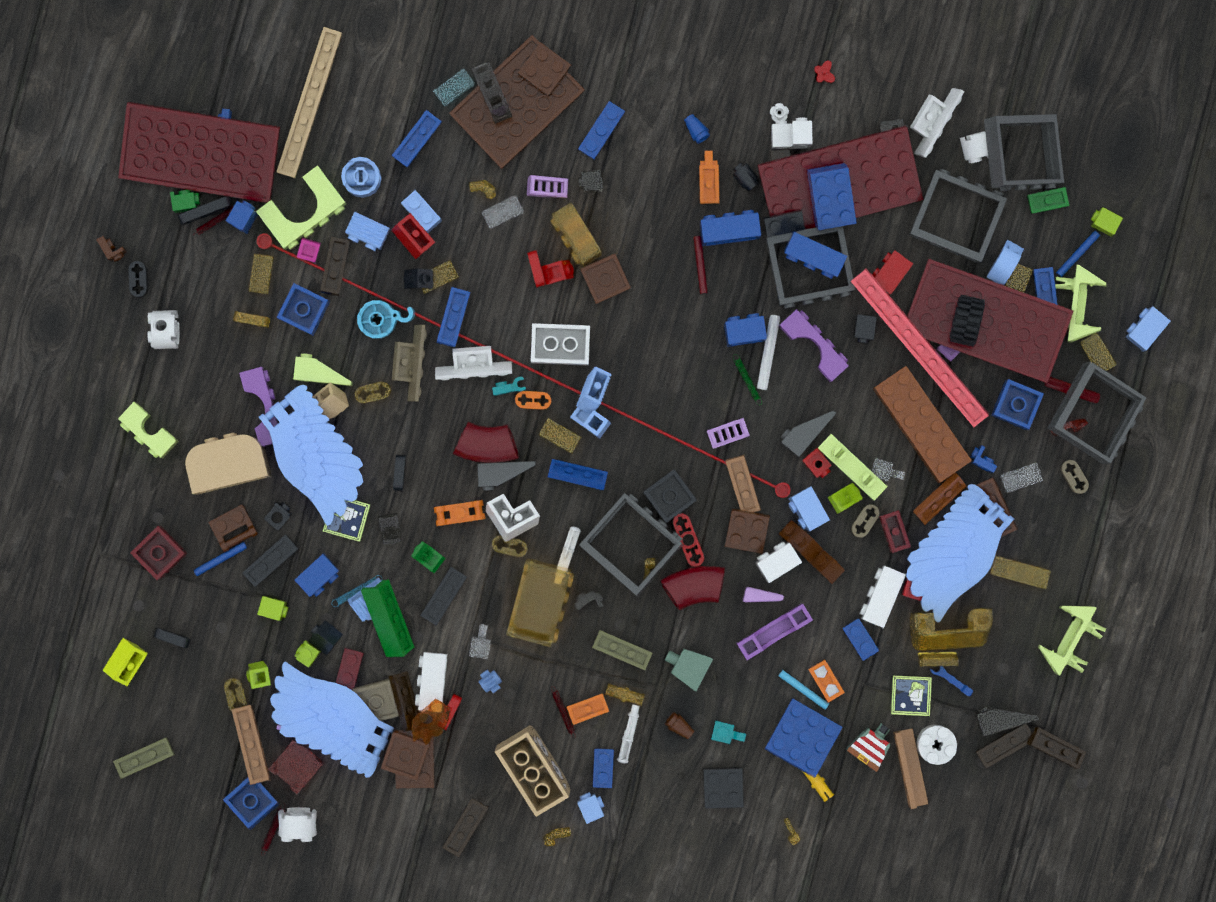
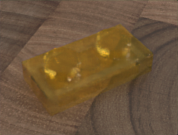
M549 418L539 433L541 437L571 454L581 439L579 435Z

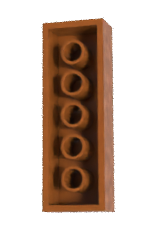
M907 366L873 388L937 483L942 482L972 461Z

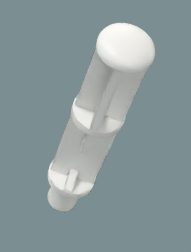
M570 527L555 571L554 583L561 585L563 578L566 576L581 532L577 527Z
M632 704L631 712L628 713L629 720L622 737L619 757L617 758V761L620 763H628L635 728L639 718L638 711L640 706Z

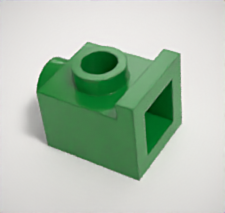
M183 190L179 191V195H176L175 192H170L172 209L175 213L192 210L198 207L197 204H200L199 193Z

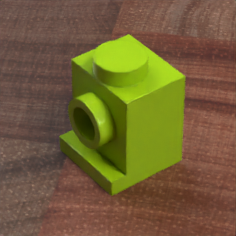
M305 640L296 651L295 657H297L296 660L309 668L321 651Z
M264 661L248 664L249 670L246 671L248 682L251 684V689L271 685L268 666Z

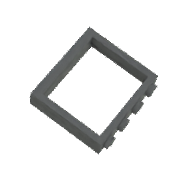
M1057 114L994 116L984 119L992 188H1000V191L1012 190L1011 187H1015L1016 191L1025 190L1027 187H1030V190L1042 189V186H1045V189L1056 188L1055 185L1064 183ZM1041 125L1047 179L1006 181L1000 127Z
M935 170L908 236L980 264L1007 198L1003 197L1004 194L999 191L993 190V192L985 190L986 187L979 183H975V185L970 184L968 179L957 176L955 178L950 176V172L947 170ZM938 179L998 202L979 253L919 229Z
M843 226L818 230L816 227L797 231L796 233L807 238L837 233L841 253L847 256L844 262V269L848 286L789 298L784 297L774 245L788 243L792 233L766 238L779 306H784V309L795 307V303L802 302L803 305L812 304L814 299L819 298L822 301L832 300L834 295L839 294L840 298L851 296V292L855 291V286L851 282L853 275Z
M1085 362L1082 364L1047 429L1100 463L1110 464L1118 456L1117 451L1119 447L1125 443L1127 439L1126 434L1135 425V418L1143 410L1142 406L1146 397L1094 363ZM1091 375L1131 400L1103 454L1063 429Z
M624 493L579 546L639 597L682 548L683 544L680 542L682 538L676 532L671 534L666 529L668 527L667 524L661 519L656 521L652 517L654 513L646 506L642 509L637 504L639 500L632 494L628 496ZM626 503L674 544L672 549L639 586L634 584L590 545Z

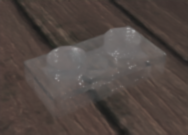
M516 195L482 211L490 230L524 213Z
M1037 463L1000 475L1006 493L1043 481Z

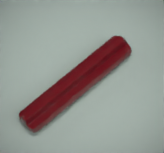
M1049 377L1048 383L1044 384L1046 387L1063 393H1067L1071 386L1070 383L1053 377ZM1084 388L1079 398L1092 403H1098L1100 394Z

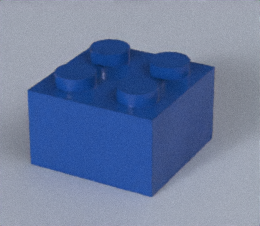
M293 283L277 318L314 336L330 301Z
M759 313L749 314L746 316V319H740V316L730 317L724 323L727 347L767 340L764 316H759Z
M1007 379L1003 384L991 416L1029 430L1044 393Z
M249 778L245 779L223 799L250 830L279 805L261 783L250 785Z

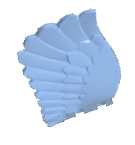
M300 385L288 393L283 401L277 402L270 407V411L265 415L261 414L259 419L269 430L275 457L282 474L294 487L309 498L328 526L333 521L334 513L339 516L345 513L347 508L345 501L352 502L357 499L358 492L356 487L363 483L359 468L363 464L359 457L352 454L353 448L349 444L342 442L344 440L343 436L334 432L335 426L328 423L329 418L321 414L323 409L318 406V400L312 398L313 394L306 391L307 386ZM291 405L294 411L288 415L285 408ZM275 416L279 423L273 427L269 420Z
M974 484L968 485V490L961 493L962 496L958 497L955 500V504L950 507L951 512L943 516L945 520L938 522V528L931 530L928 533L929 537L918 543L919 549L911 552L907 558L911 563L906 573L907 579L912 581L910 587L911 594L915 597L923 596L920 602L922 609L925 612L932 609L936 622L941 621L946 611L960 595L977 584L986 575L993 563L1003 531L1014 520L1011 515L1008 516L1004 513V509L997 503L994 504L989 499L990 497ZM983 504L989 508L985 515L979 511ZM998 517L1004 522L999 528L993 523Z
M284 662L282 664L284 676H276L275 688L279 692L273 694L270 698L271 705L275 708L271 717L275 723L281 726L280 733L285 737H295L298 744H309V748L313 750L322 749V754H331V759L333 760L341 759L340 763L342 765H348L349 770H357L358 774L364 773L366 778L372 776L380 760V753L382 750L384 751L389 741L387 738L393 732L394 727L379 721L363 700L349 688L334 682L310 677ZM377 726L383 729L380 736L374 733ZM368 744L375 747L372 753L366 751Z

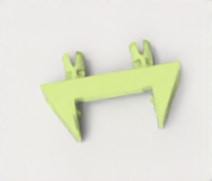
M1077 265L1076 277L1074 279L1056 277V281L1065 283L1055 284L1056 289H1066L1074 292L1072 310L1074 312L1068 326V342L1071 343L1101 331V327L1082 324L1085 315L1087 285L1106 287V282L1080 265Z
M832 434L818 447L825 456L874 501L888 487Z
M1060 606V609L1068 612L1072 617L1075 616L1074 621L1071 622L1056 653H1054V650L1050 651L1041 645L1038 648L1055 674L1061 675L1066 665L1082 673L1084 669L1077 663L1087 666L1088 662L1073 655L1077 643L1085 631L1101 639L1103 636L1095 629L1105 632L1106 628L1091 621L1097 609L1096 607Z

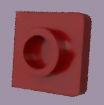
M569 260L541 266L546 285L574 278V269Z

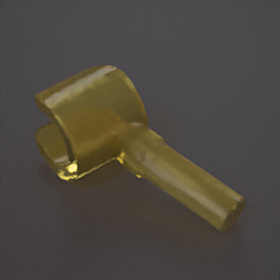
M647 558L645 560L644 579L650 574V569L656 567L655 558Z
M786 818L784 822L791 833L787 839L792 845H796L800 841V836L793 829L789 819Z

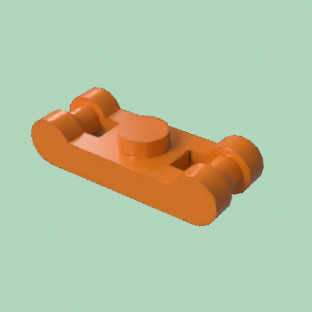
M483 500L434 507V513L437 514L436 526L486 519L485 513L482 511V506H484ZM474 507L475 515H470L469 508ZM445 511H450V519H445Z

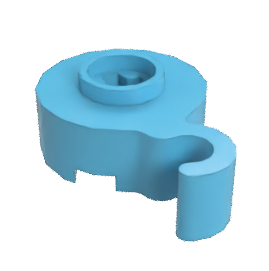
M372 300L365 303L357 315V324L366 336L384 338L394 331L398 320L403 323L411 322L415 317V311L413 307H408L409 315L407 318H403L401 312L394 310L388 303ZM376 314H378L379 317H382V321H380L379 325H377L376 322H373L372 319L375 318Z

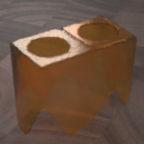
M434 699L412 720L413 742L422 738L424 744L427 745L432 736H440L447 725L451 708L438 699ZM429 715L432 716L433 720L431 723H422L427 721Z

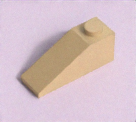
M331 382L312 396V398L318 400V406L323 409L321 414L326 415L329 419L336 417L349 406L346 393Z

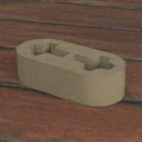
M1073 460L1064 461L1060 470L1069 487L1076 494L1085 493L1089 483L1079 465ZM1066 464L1074 465L1072 469L1075 474L1074 476L1070 472L1065 471L1067 468ZM1074 478H1077L1079 482H1084L1082 490L1075 488L1077 483Z
M866 505L852 524L851 532L855 537H865L878 519L879 509L875 505ZM873 508V513L876 514L875 517L871 516L868 521L865 520L867 516L866 509L870 510ZM864 521L866 523L863 527L865 532L857 534L855 526H860Z

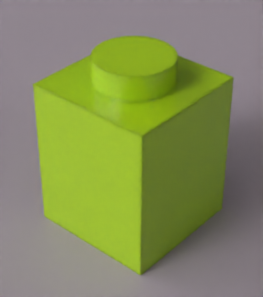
M1102 207L1099 211L1095 210L1091 220L1093 223L1091 226L1111 237L1116 233L1123 218Z
M262 596L257 615L281 621L282 617L286 618L288 612L287 602Z

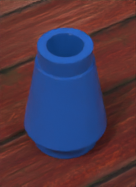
M694 114L684 120L693 141H696L697 144L702 143L710 136L708 133L709 129Z

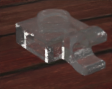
M875 458L871 471L880 480L889 482L890 477L903 480L905 472L892 469L894 463Z
M480 624L478 637H472L469 656L488 659L491 640L486 639L488 625Z

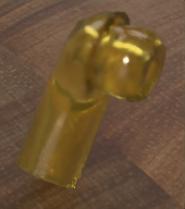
M488 181L469 182L470 192L481 190L488 199L496 196L495 187Z
M558 828L547 833L543 838L545 846H554V839L570 837V828Z

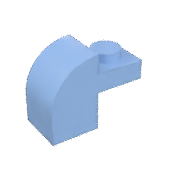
M1007 240L993 263L987 278L998 284L1005 285L1017 266L1024 249Z
M578 407L570 417L599 439L611 424L610 421L595 410L590 414Z

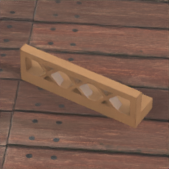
M247 705L232 709L250 785L271 781L253 706Z
M913 729L895 731L893 735L908 806L910 809H915L917 806L928 804Z

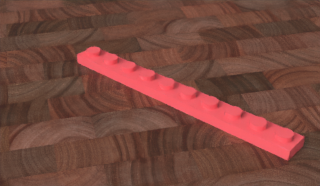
M867 268L851 280L852 284L971 425L975 427L988 417L989 413Z

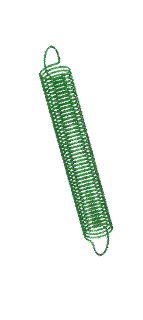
M739 357L736 360L737 369L739 367L740 375L742 372L743 380L745 377L746 386L748 383L749 392L751 388L752 398L756 402V399L758 400L761 397L758 395L757 389L755 390L751 378L748 379L749 374L748 372L746 373L745 366Z

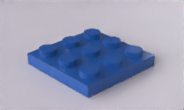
M791 699L764 749L815 778L843 727L797 700Z

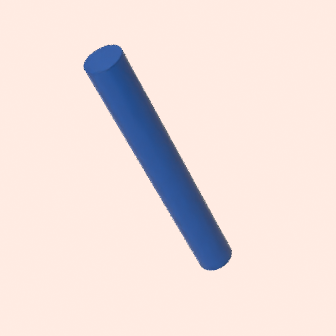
M1094 230L1059 268L1056 274L1062 277L1097 240L1100 234Z
M245 542L194 569V573L196 576H199L247 549Z

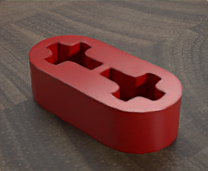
M537 251L527 252L536 288L544 286L545 281Z
M453 694L438 727L447 730L462 697Z

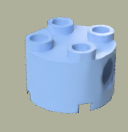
M364 157L353 158L342 169V182L350 194L355 197L364 198L378 191L381 183V174L376 164L370 159Z

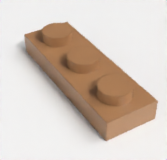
M741 455L727 459L726 465L740 510L749 512L760 511L761 508L745 456Z

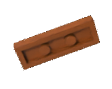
M952 474L913 511L914 514L926 525L967 487L958 474Z

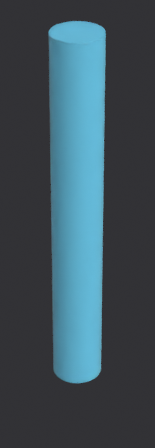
M784 670L778 675L780 678L823 709L828 707L829 703Z

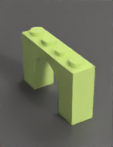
M318 165L303 176V179L317 198V210L308 221L294 223L287 220L272 200L256 211L285 250L288 248L290 250L299 244L298 240L302 237L308 238L314 233V228L318 225L320 227L324 226L330 221V216L333 214L338 215L345 210V201Z

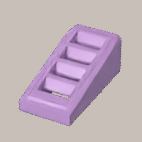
M535 175L528 177L527 196L567 198V178ZM535 181L537 182V191H534ZM542 182H545V192L542 191ZM550 182H553V192H550ZM558 183H561L560 193H557Z
M744 418L707 430L713 449L750 436ZM736 424L740 425L742 435L738 434ZM731 426L735 437L733 438L731 437L730 431L728 429V427ZM722 429L725 430L728 440L724 441ZM716 431L721 441L719 443H717L716 438L714 436V432Z
M745 587L742 601H781L784 596L752 587Z

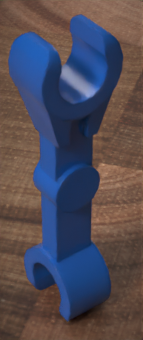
M935 662L940 667L938 672H934L930 668L931 673L945 678L965 695L971 696L973 693L971 688L947 673L939 662Z

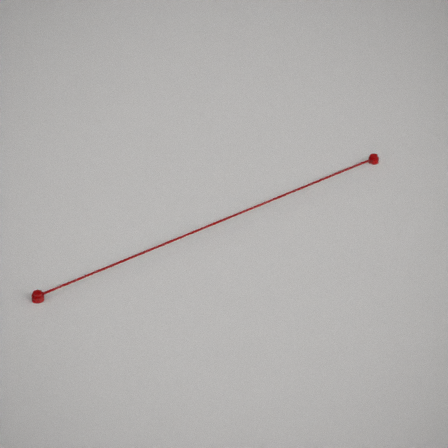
M263 233L258 236L257 245L261 249H269L272 246L324 271V268L310 261L298 258L297 255L274 245L270 235ZM345 278L342 279V281H345L367 293H370L408 312L407 308L387 298H384L360 285H357ZM415 312V316L420 317L441 328V324L434 322ZM459 334V337L469 342H472L480 347L484 346L462 334ZM491 349L492 353L581 394L580 391ZM601 402V405L726 464V461ZM750 473L751 477L775 488V494L778 497L785 498L790 494L791 489L787 483L782 482L774 485Z

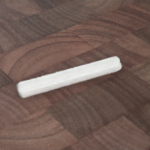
M770 315L767 340L764 345L757 388L761 390H767L780 322V316Z

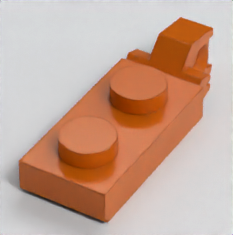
M704 151V161H700L699 165L700 204H719V165H717V161H713V151Z

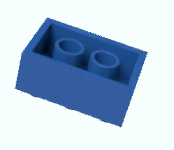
M842 163L807 170L814 221L817 229L824 230L856 224L848 166Z
M754 210L743 211L741 215H735L733 212L725 213L719 218H716L715 215L704 216L703 220L700 221L702 246L760 239L759 214L754 213Z
M794 231L784 250V253L787 254V259L796 263L799 259L805 262L803 266L814 271L816 268L821 269V274L831 279L833 276L838 277L847 258L846 255Z

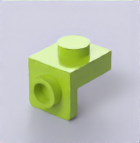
M851 483L829 496L828 499L838 514L862 500V496L854 483Z

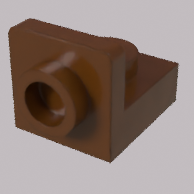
M102 236L96 239L109 261L114 260L116 262L124 257L123 254L127 252L124 247L113 251L115 246L110 238L106 239Z

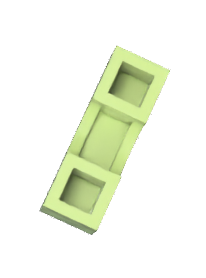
M133 402L118 418L122 422L120 426L127 432L131 430L136 435L134 439L141 445L145 443L150 448L148 451L155 458L158 456L164 458L179 441L165 428H161L154 435H149L145 431L144 424L151 415L138 403Z

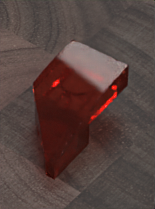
M1086 419L1069 421L1064 424L1063 429L1067 430L1071 427L1075 433L1086 426L1088 422Z

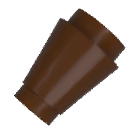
M675 712L665 722V725L668 726L667 729L686 739H689L694 733V730L684 718Z

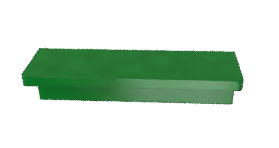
M389 579L382 580L375 587L361 589L386 657H404L414 648V644Z

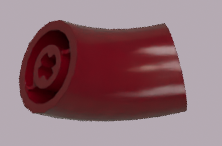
M467 422L453 451V455L463 459L484 463L506 462L519 458L517 446L508 424L485 427Z
M716 566L688 568L660 580V583L679 611L697 603H719L725 568Z

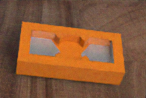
M825 659L808 669L828 703L845 693Z

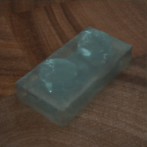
M463 68L433 92L444 107H446L473 87L475 82Z

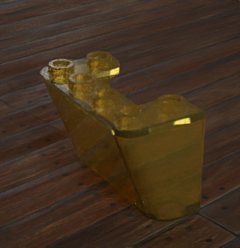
M977 608L971 610L968 614V628L935 631L934 613H909L912 646L919 651L983 646L988 640L993 622L992 609Z

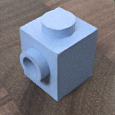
M590 792L580 796V800L577 803L586 824L604 817L602 808L605 806L600 796L596 797L595 793L591 795Z

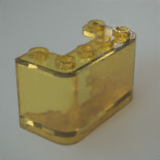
M531 558L526 559L506 633L507 636L551 647L552 642L556 643L560 630L556 629L558 621L562 622L565 612L561 608L563 603L567 604L569 592H566L567 587L571 588L574 574L571 573L572 569Z

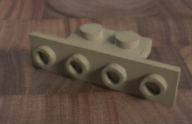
M414 325L413 344L395 342L392 380L409 382L407 401L418 402L421 396L420 379L423 376L422 360L425 356L423 347L427 336L425 325Z

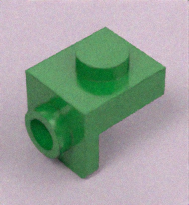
M423 541L415 547L411 555L412 558L434 574L446 559Z

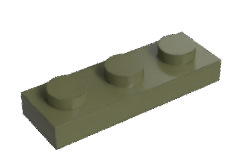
M599 630L592 647L643 670H646L652 656V652Z
M166 737L113 762L122 779L175 754Z

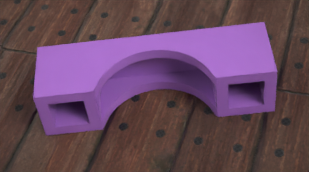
M796 309L779 327L791 340L806 338L818 346L821 359L817 369L829 382H832L848 367L846 363L848 360L842 353L837 354L833 349L835 346L828 338L826 340L823 339L820 335L822 333L815 324L811 326L807 321L809 317L802 310L799 312Z
M263 367L239 373L244 391L254 393L260 397L264 403L266 414L270 411L269 408L274 405L273 400L276 399L273 388L269 389L268 381H270L268 370L264 371ZM275 416L269 420L273 427L279 423ZM261 422L255 428L258 441L263 447L273 445L269 430Z
M801 603L736 644L745 659L749 660L776 641L813 621L804 604Z

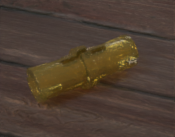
M608 683L605 695L621 699V702L628 701L642 706L645 694L631 691L628 687L624 689Z

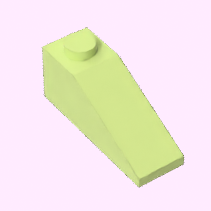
M301 354V357H296L293 380L325 384L331 382L335 385L345 386L353 385V382L317 359L312 358L311 354Z

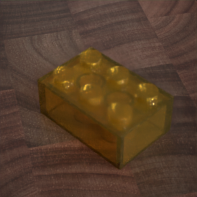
M572 202L552 214L551 224L556 232L560 231L562 233L561 240L566 248L570 247L573 251L571 256L577 265L580 263L583 267L602 255L601 249Z

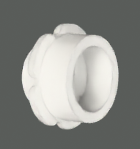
M781 103L775 104L770 109L771 118L774 121H785L789 114L788 108Z

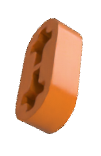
M521 391L515 397V403L523 409L544 410L549 408L552 402L550 395L545 392ZM525 394L526 398L532 399V402H526L525 405H522L518 398H522V395ZM544 395L545 399H548V403L541 406L539 402H534V399H541V396Z

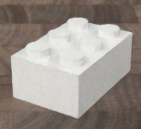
M532 323L531 363L589 366L590 326Z

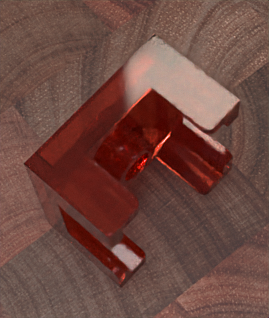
M293 739L268 770L274 775H278L291 786L290 789L298 794L322 767L324 762L304 745L298 744L296 739Z

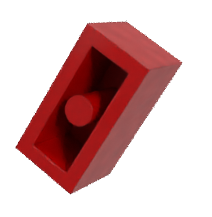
M411 213L391 230L415 259L435 243Z
M895 250L892 254L889 252L882 260L885 264L881 269L877 267L872 274L889 296L913 265L912 262Z

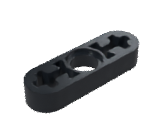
M229 196L223 197L178 215V219L181 225H186L228 209L233 204Z

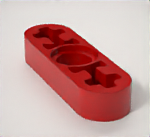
M678 514L673 519V526L676 533L682 538L680 542L683 544L682 549L687 562L691 566H700L704 561V555L691 521L686 514ZM678 517H682V519L687 520V522L684 523L685 528L687 529L688 527H690L691 531L684 532L681 535L679 534V531L683 530L680 525H676V522H678ZM687 534L692 535L694 538V542L690 546L683 543V537ZM697 545L698 549H694L696 555L700 554L701 556L698 559V563L690 561L692 553L691 551L687 553L686 549Z

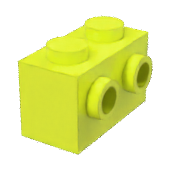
M122 638L102 671L113 680L128 686L148 653L137 644Z

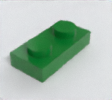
M1066 187L1027 195L1031 214L1069 206Z

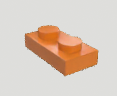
M603 693L567 706L573 725L609 712Z

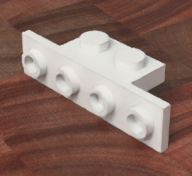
M952 88L944 103L933 95H928L910 126L911 129L923 136L914 153L915 155L926 158L931 153L935 141L942 134V129L951 119L955 107L961 102L963 90Z
M491 346L453 349L454 366L435 367L436 380L512 374L511 361L492 363Z

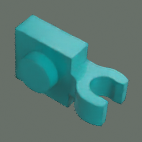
M517 377L512 384H507V381L496 383V387L492 388L493 395L525 391L526 387L520 388L517 386L518 381L524 380V378Z
M715 721L711 740L730 744L731 739L744 742L746 733L733 731V724Z

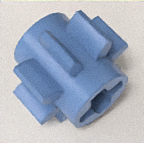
M487 669L480 675L482 679L478 682L486 693L490 690L494 693L501 688L498 684L502 680L495 670L489 672Z

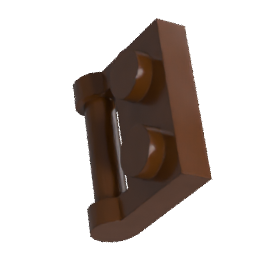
M243 504L208 522L224 553L229 551L230 547L245 539L258 535ZM247 525L248 530L225 541L223 536Z

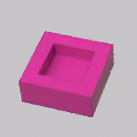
M302 238L297 257L316 262L321 243Z

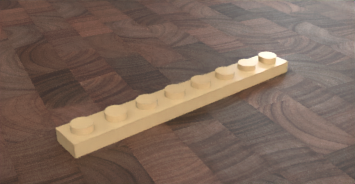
M323 27L277 169L279 174L296 178L342 37V32Z

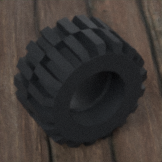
M960 295L949 336L950 342L972 347L976 344L985 308L984 299Z

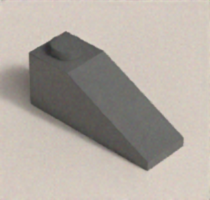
M831 411L798 425L791 430L787 428L781 435L783 440L780 443L795 456L799 457L836 412Z
M536 462L478 464V487H483V491L494 490V486H500L536 466Z

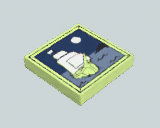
M355 500L352 502L345 501L347 506L345 513L342 516L334 513L332 523L328 526L325 524L323 532L360 542L370 504Z
M893 675L891 714L930 716L932 678Z

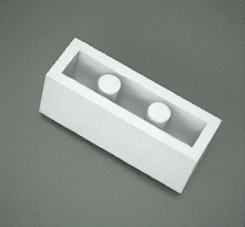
M882 566V569L878 568L874 577L877 579L875 586H871L867 594L870 597L868 603H864L860 610L861 619L884 628L906 574L886 566Z
M424 652V655L420 656L419 667H422V675H418L417 679L420 694H416L415 705L419 706L418 710L442 712L448 654Z

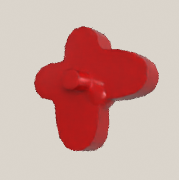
M825 61L822 66L814 68V72L818 75L816 79L818 83L823 81L833 83L835 81L834 75L830 73L832 66L830 61Z

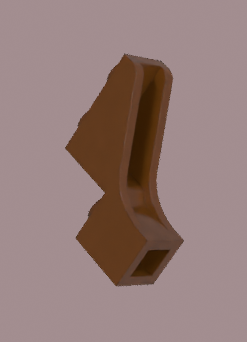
M791 520L779 532V535L786 542L790 543L831 584L845 571L832 556L794 521Z

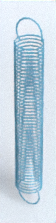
M360 585L355 589H352L351 591L345 593L344 596H340L339 598L344 600L337 601L339 602L338 604L341 605V603L346 602V600H348L346 598H351V595H355L356 592H359L355 590H361L363 589L361 587L366 586Z

